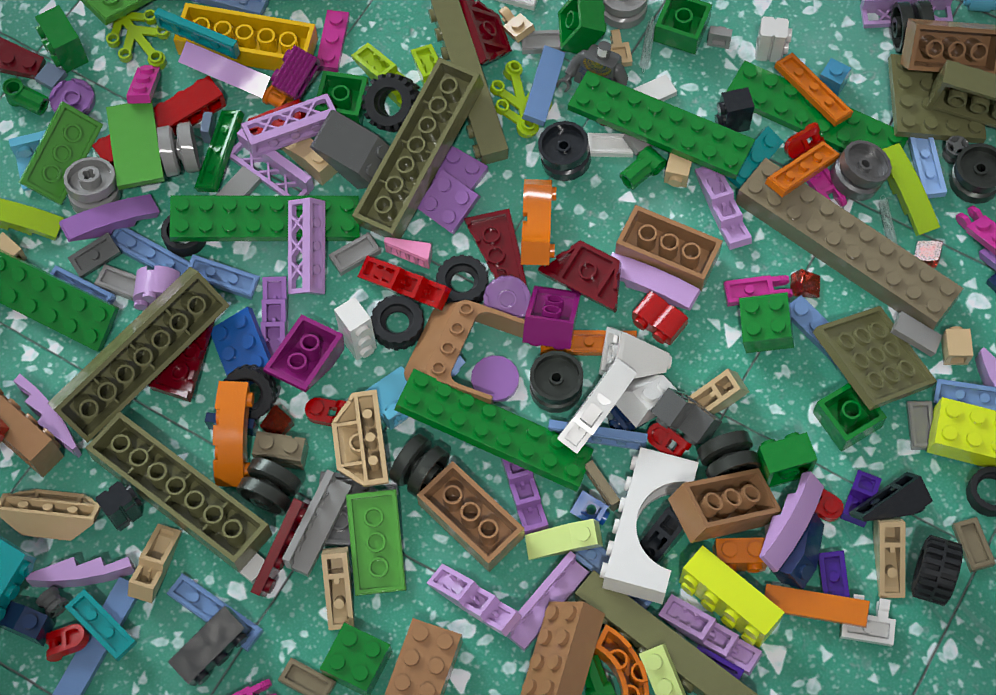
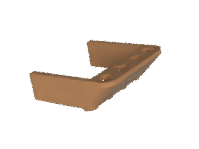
M469 300L447 303L442 311L434 308L405 367V380L408 381L413 369H416L436 378L441 383L447 384L483 402L493 404V396L455 382L451 377L452 370L474 322L523 338L525 320Z

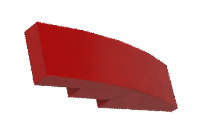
M366 256L357 276L384 289L441 311L451 292V288L370 256Z

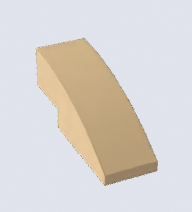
M157 524L139 557V564L129 581V597L149 603L153 602L172 561L182 533L181 530Z

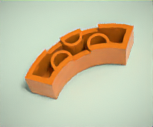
M524 179L523 216H527V221H523L521 265H549L550 258H554L555 244H550L551 201H556L557 187H552V180Z
M219 381L215 401L216 425H213V445H215L213 471L217 486L237 487L243 477H250L247 471L251 463L248 462L247 430L249 408L254 405V393L250 392L249 382Z
M605 625L593 655H598L599 659L614 673L621 695H649L646 670L632 645L615 629Z

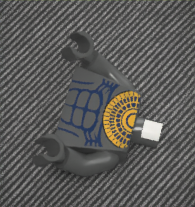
M602 41L598 45H591L589 50H582L576 54L565 70V77L558 80L556 88H558L562 81L565 82L567 88L564 92H566L572 85L571 78L574 77V81L580 84L588 70L627 86L628 75L622 65L620 54L611 51L610 43Z

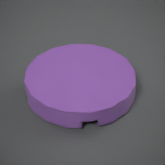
M72 78L70 81H61L53 87L49 100L54 114L60 102L63 101L88 115L95 105V94L86 81Z
M511 275L493 279L486 287L483 295L484 306L521 319L526 314L531 298L527 285L519 278Z
M492 355L483 358L472 370V387L475 390L493 396V403L507 401L515 394L519 386L517 367L511 360L503 356Z

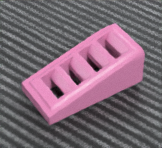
M385 237L384 245L387 253L430 269L432 259V246L430 243Z

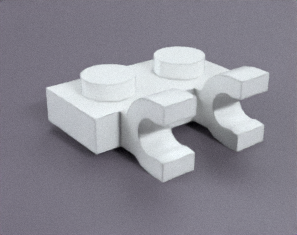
M854 594L851 598L864 600L865 596ZM880 598L877 601L876 616L868 615L866 628L841 624L840 638L892 647L894 644L896 619L888 618L891 600Z

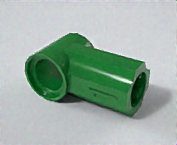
M9 78L4 81L2 89L11 106H21L37 115L45 113L50 101L49 97L23 85L22 81L18 78Z
M649 145L638 154L632 164L620 173V178L627 188L634 190L650 175L655 176L659 174L666 166L667 160Z
M594 655L585 682V694L616 695L611 682L607 681L599 656Z

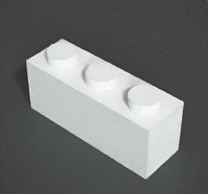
M354 296L335 308L334 312L339 332L344 337V344L354 358L359 360L362 357L370 356L377 346L371 318Z

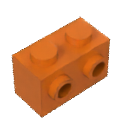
M766 537L716 538L713 545V554L735 572L759 573L765 571L767 567L759 557Z

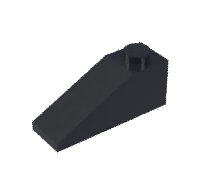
M906 472L850 511L849 514L851 517L864 522L909 516L922 512L926 508L925 506L933 500L922 477Z
M672 506L667 507L640 541L642 549L657 564L685 534Z

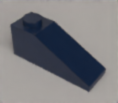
M815 512L792 553L778 572L772 571L783 584L804 589L817 569L825 524Z
M11 601L6 608L4 618L0 621V628L44 647L46 634L53 630L56 623L49 616Z

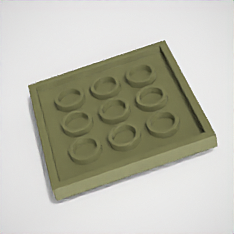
M890 54L888 57L895 136L922 139L933 137L934 140L947 141L950 137L958 135L964 137L970 143L985 142L987 138L984 124L927 107L931 85L939 72L908 70L900 64L902 55Z
M881 306L817 326L812 332L870 411L928 389L937 382L909 343L890 333L894 323Z

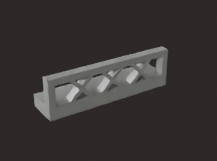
M328 469L282 558L286 568L307 577L310 576L346 503V495L350 494L353 489L352 485L336 479L335 473Z

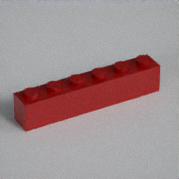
M209 75L199 79L190 87L178 91L173 97L158 103L154 107L156 126H171L176 137V127L179 123L191 122V125L194 126L202 121L204 112H212L214 114L226 107L223 93ZM109 134L98 139L92 147L98 158L109 161L114 167Z

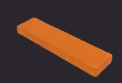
M793 52L775 63L774 68L834 127L852 116L853 111Z
M822 141L767 177L765 184L783 198L835 163L840 154Z
M574 330L571 349L557 350L551 346L541 345V355L550 351H564L570 355L602 356L606 330ZM623 331L637 338V331Z
M766 584L764 596L782 609L786 615L862 628L867 627L870 601Z

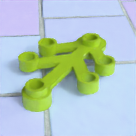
M149 9L144 13L130 12L112 22V31L106 36L109 47H118L121 43L119 36L122 27L124 26L127 30L123 48L118 51L121 62L128 63L132 60V49L134 41H136L148 56L147 61L149 65L160 67V70L166 67L165 55L155 50L144 36L158 37L163 40L169 37L170 32L165 30L164 33H159L164 29L158 26L156 28L136 26L132 23V21L146 22L148 25L155 24L157 21L154 10Z
M512 60L505 65L503 75L506 79L512 81L515 96L504 89L505 85L500 80L492 82L490 92L502 98L497 100L494 106L496 113L504 115L514 122L517 133L521 137L531 138L537 134L539 125L522 119L529 93L525 97L520 78L523 71L521 64L516 60ZM509 104L519 110V115L509 109Z

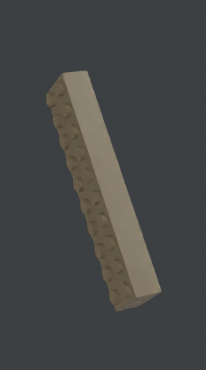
M765 158L738 190L736 204L898 313L903 311L932 330H935L956 303L964 288L805 183L782 198L765 184L767 177L780 170L781 167Z

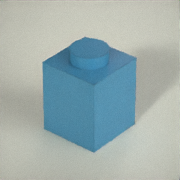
M831 58L820 74L819 79L839 96L847 83L851 67Z

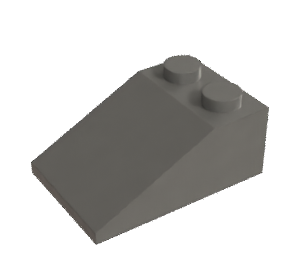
M335 110L329 112L310 146L312 150L356 189L368 187L390 147L378 135Z

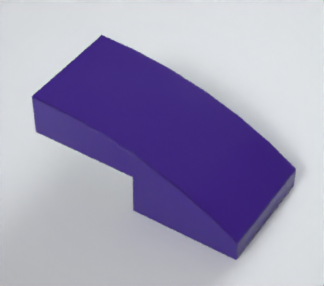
M858 470L840 519L864 528L867 521L864 522L853 518L849 512L876 494L882 479Z

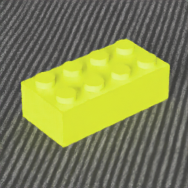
M942 397L933 409L926 452L982 467H996V411Z
M703 545L682 569L679 580L681 588L690 596L694 594L699 598L701 605L706 610L716 612L722 617L721 621L730 629L735 628L742 634L741 638L752 646L755 645L759 648L778 626L785 613Z

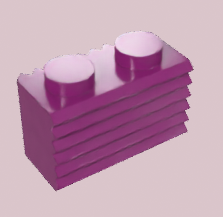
M294 45L292 50L288 49L284 54L282 67L276 69L272 74L271 81L273 82L271 85L279 92L293 100H297L302 97L321 62L317 57Z

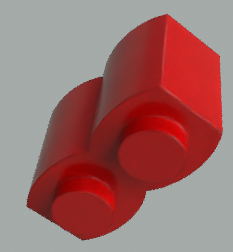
M651 291L632 312L634 325L640 330L644 331L646 329L651 332L653 338L661 344L671 345L688 325V317L683 312L669 305L664 299Z

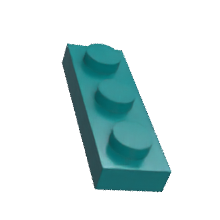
M769 126L765 127L755 138L754 146L737 179L727 178L740 189L765 158L770 159L784 141Z
M85 589L65 606L117 661L137 644Z

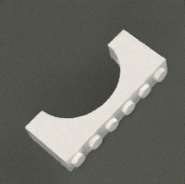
M640 447L638 456L633 455L630 470L634 471L633 476H627L624 491H628L626 498L621 497L618 512L622 513L621 519H615L612 530L616 537L614 541L609 540L606 555L610 556L609 562H603L600 572V578H604L602 588L663 604L671 570L655 563L642 549L637 536L636 522L642 511L650 503L660 497L673 494L683 483L694 481L699 462Z

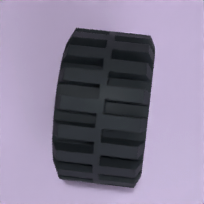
M393 73L378 75V80L373 78L370 81L371 86L365 87L364 90L367 91V94L362 95V100H365V104H362V110L367 111L364 116L366 119H370L369 123L372 126L395 133L399 131L420 91L418 89L420 87L413 83V80ZM397 90L401 95L402 105L395 115L389 116L385 110V99L389 93Z
M929 535L924 541L915 567L911 586L913 597L942 606L948 603L954 592L963 559L962 544Z

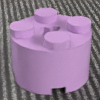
M147 266L138 269L133 293L134 308L145 310L180 277V272L165 266H154V270H147Z

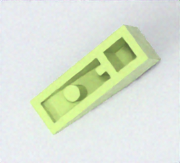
M595 519L568 523L525 535L529 560L566 554L570 551L577 552L603 547L599 521Z

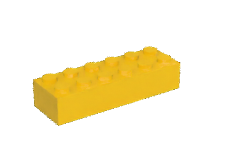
M185 3L181 14L182 18L237 40L240 54L237 59H233L175 34L173 39L178 55H181L185 43L188 41L244 66L275 71L282 67L284 54L288 49L292 50L294 45L314 55L318 36L316 26L312 23Z

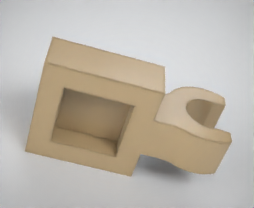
M506 6L498 11L503 16L501 19L505 23L503 26L505 32L517 43L535 30L534 25L521 13L514 16Z
M620 29L611 30V51L620 54L624 67L632 66L633 61L629 42L622 43Z

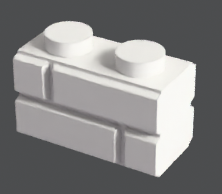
M763 16L756 42L755 59L757 61L769 60V62H777L782 59L783 54H788L789 42H791L792 29L788 28V19H774V17Z

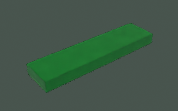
M241 110L221 111L194 187L198 192H218L237 137V132L244 117Z

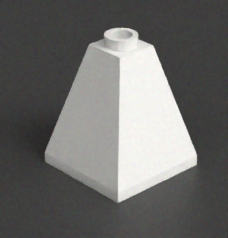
M607 327L599 369L600 375L604 376L617 358L637 372L634 378L666 373L670 369L672 364L670 353L628 333Z

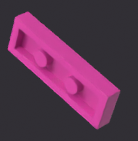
M327 10L317 56L321 64L317 71L339 72L350 19L349 12Z
M143 65L137 68L126 95L128 104L151 103L161 76L160 67Z

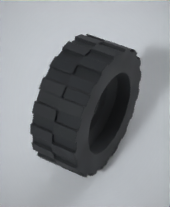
M452 256L450 259H446L443 265H440L438 268L436 282L451 288L446 303L463 300L479 303L484 300L483 295L488 286V273L484 264H481L480 260L474 259L473 256ZM459 272L469 273L474 279L473 287L467 292L455 291L451 286V279L455 274Z
M392 295V297H386L383 301H379L376 304L377 306L373 308L371 316L374 336L378 343L389 350L394 349V351H399V349L405 350L410 346H414L424 330L423 313L418 303L403 295ZM396 312L405 314L409 319L408 328L401 333L389 331L386 327V320L389 315Z
M245 364L234 369L223 380L235 382L253 381L259 386L261 395L253 407L249 408L248 418L256 420L264 416L276 402V394L278 393L277 383L271 375L263 372V367H258L255 364Z

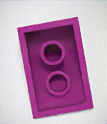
M534 285L525 315L522 342L529 343L532 346H551L557 350L571 349L581 295L570 290Z
M301 314L263 368V372L307 392L333 367L344 351L343 334Z

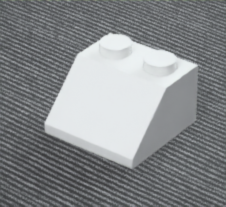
M656 374L634 378L615 405L637 428L656 417L651 411L667 388L677 389L664 375Z

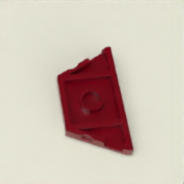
M459 0L480 64H486L507 56L512 49L500 16L492 9L487 8L479 0L475 3L471 0Z
M580 240L572 245L569 250L555 256L556 260L549 263V265L545 267L542 265L538 268V272L543 276L614 313L617 311L621 275L620 260Z

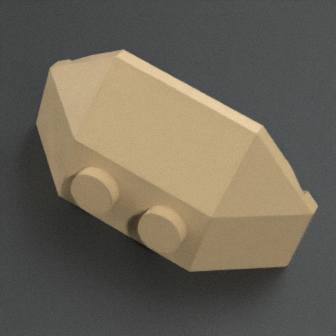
M377 389L352 393L331 423L337 471L363 487L389 484Z
M32 489L19 491L14 494L3 493L0 497V518L19 534L36 538L71 541L94 524L101 510L99 504L92 498L79 493Z

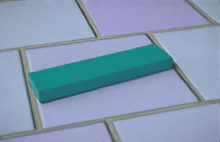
M157 8L154 13L158 27L233 59H237L240 54L237 40L160 8Z

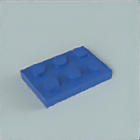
M247 306L213 327L211 336L226 376L237 367L245 364H255L258 367L264 368L270 360L271 354L252 308ZM244 381L249 382V386L255 383L253 381Z

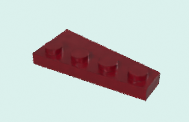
M0 37V73L35 80L36 75L45 66L46 61L44 57Z
M510 209L464 218V222L494 279L500 276L511 275L519 278L526 284Z
M215 320L149 383L148 386L153 391L191 402Z
M296 498L293 499L250 592L266 597L267 594L273 591L276 584L275 579L285 565L282 558L309 504Z

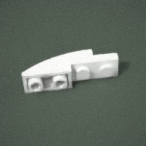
M617 358L557 439L578 454L615 406L637 372Z

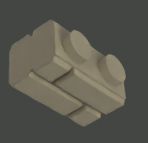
M257 431L252 455L253 458L267 459L282 467L304 470L309 446L306 438H292V436Z

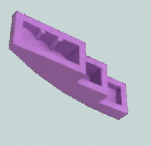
M147 194L107 203L61 220L59 225L68 242L98 238L107 232L111 235L114 229L134 227L138 220L157 218L160 211L151 195Z
M286 276L262 277L261 332L271 357L287 336L288 299Z
M501 458L520 523L525 528V535L549 529L533 472Z

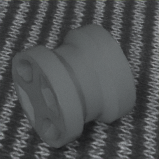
M958 135L950 137L942 152L943 159L947 163L954 165L960 152L969 146L968 141Z
M56 586L45 590L36 600V604L40 608H44L45 615L51 619L62 614L66 610L65 606L69 603L65 597L60 596V591Z

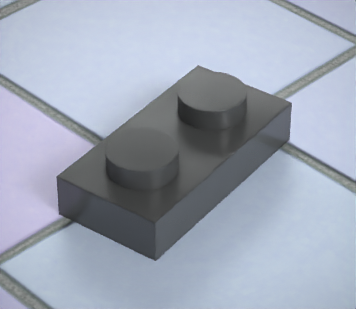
M107 232L69 256L68 259L79 277L84 278L122 253L111 235Z

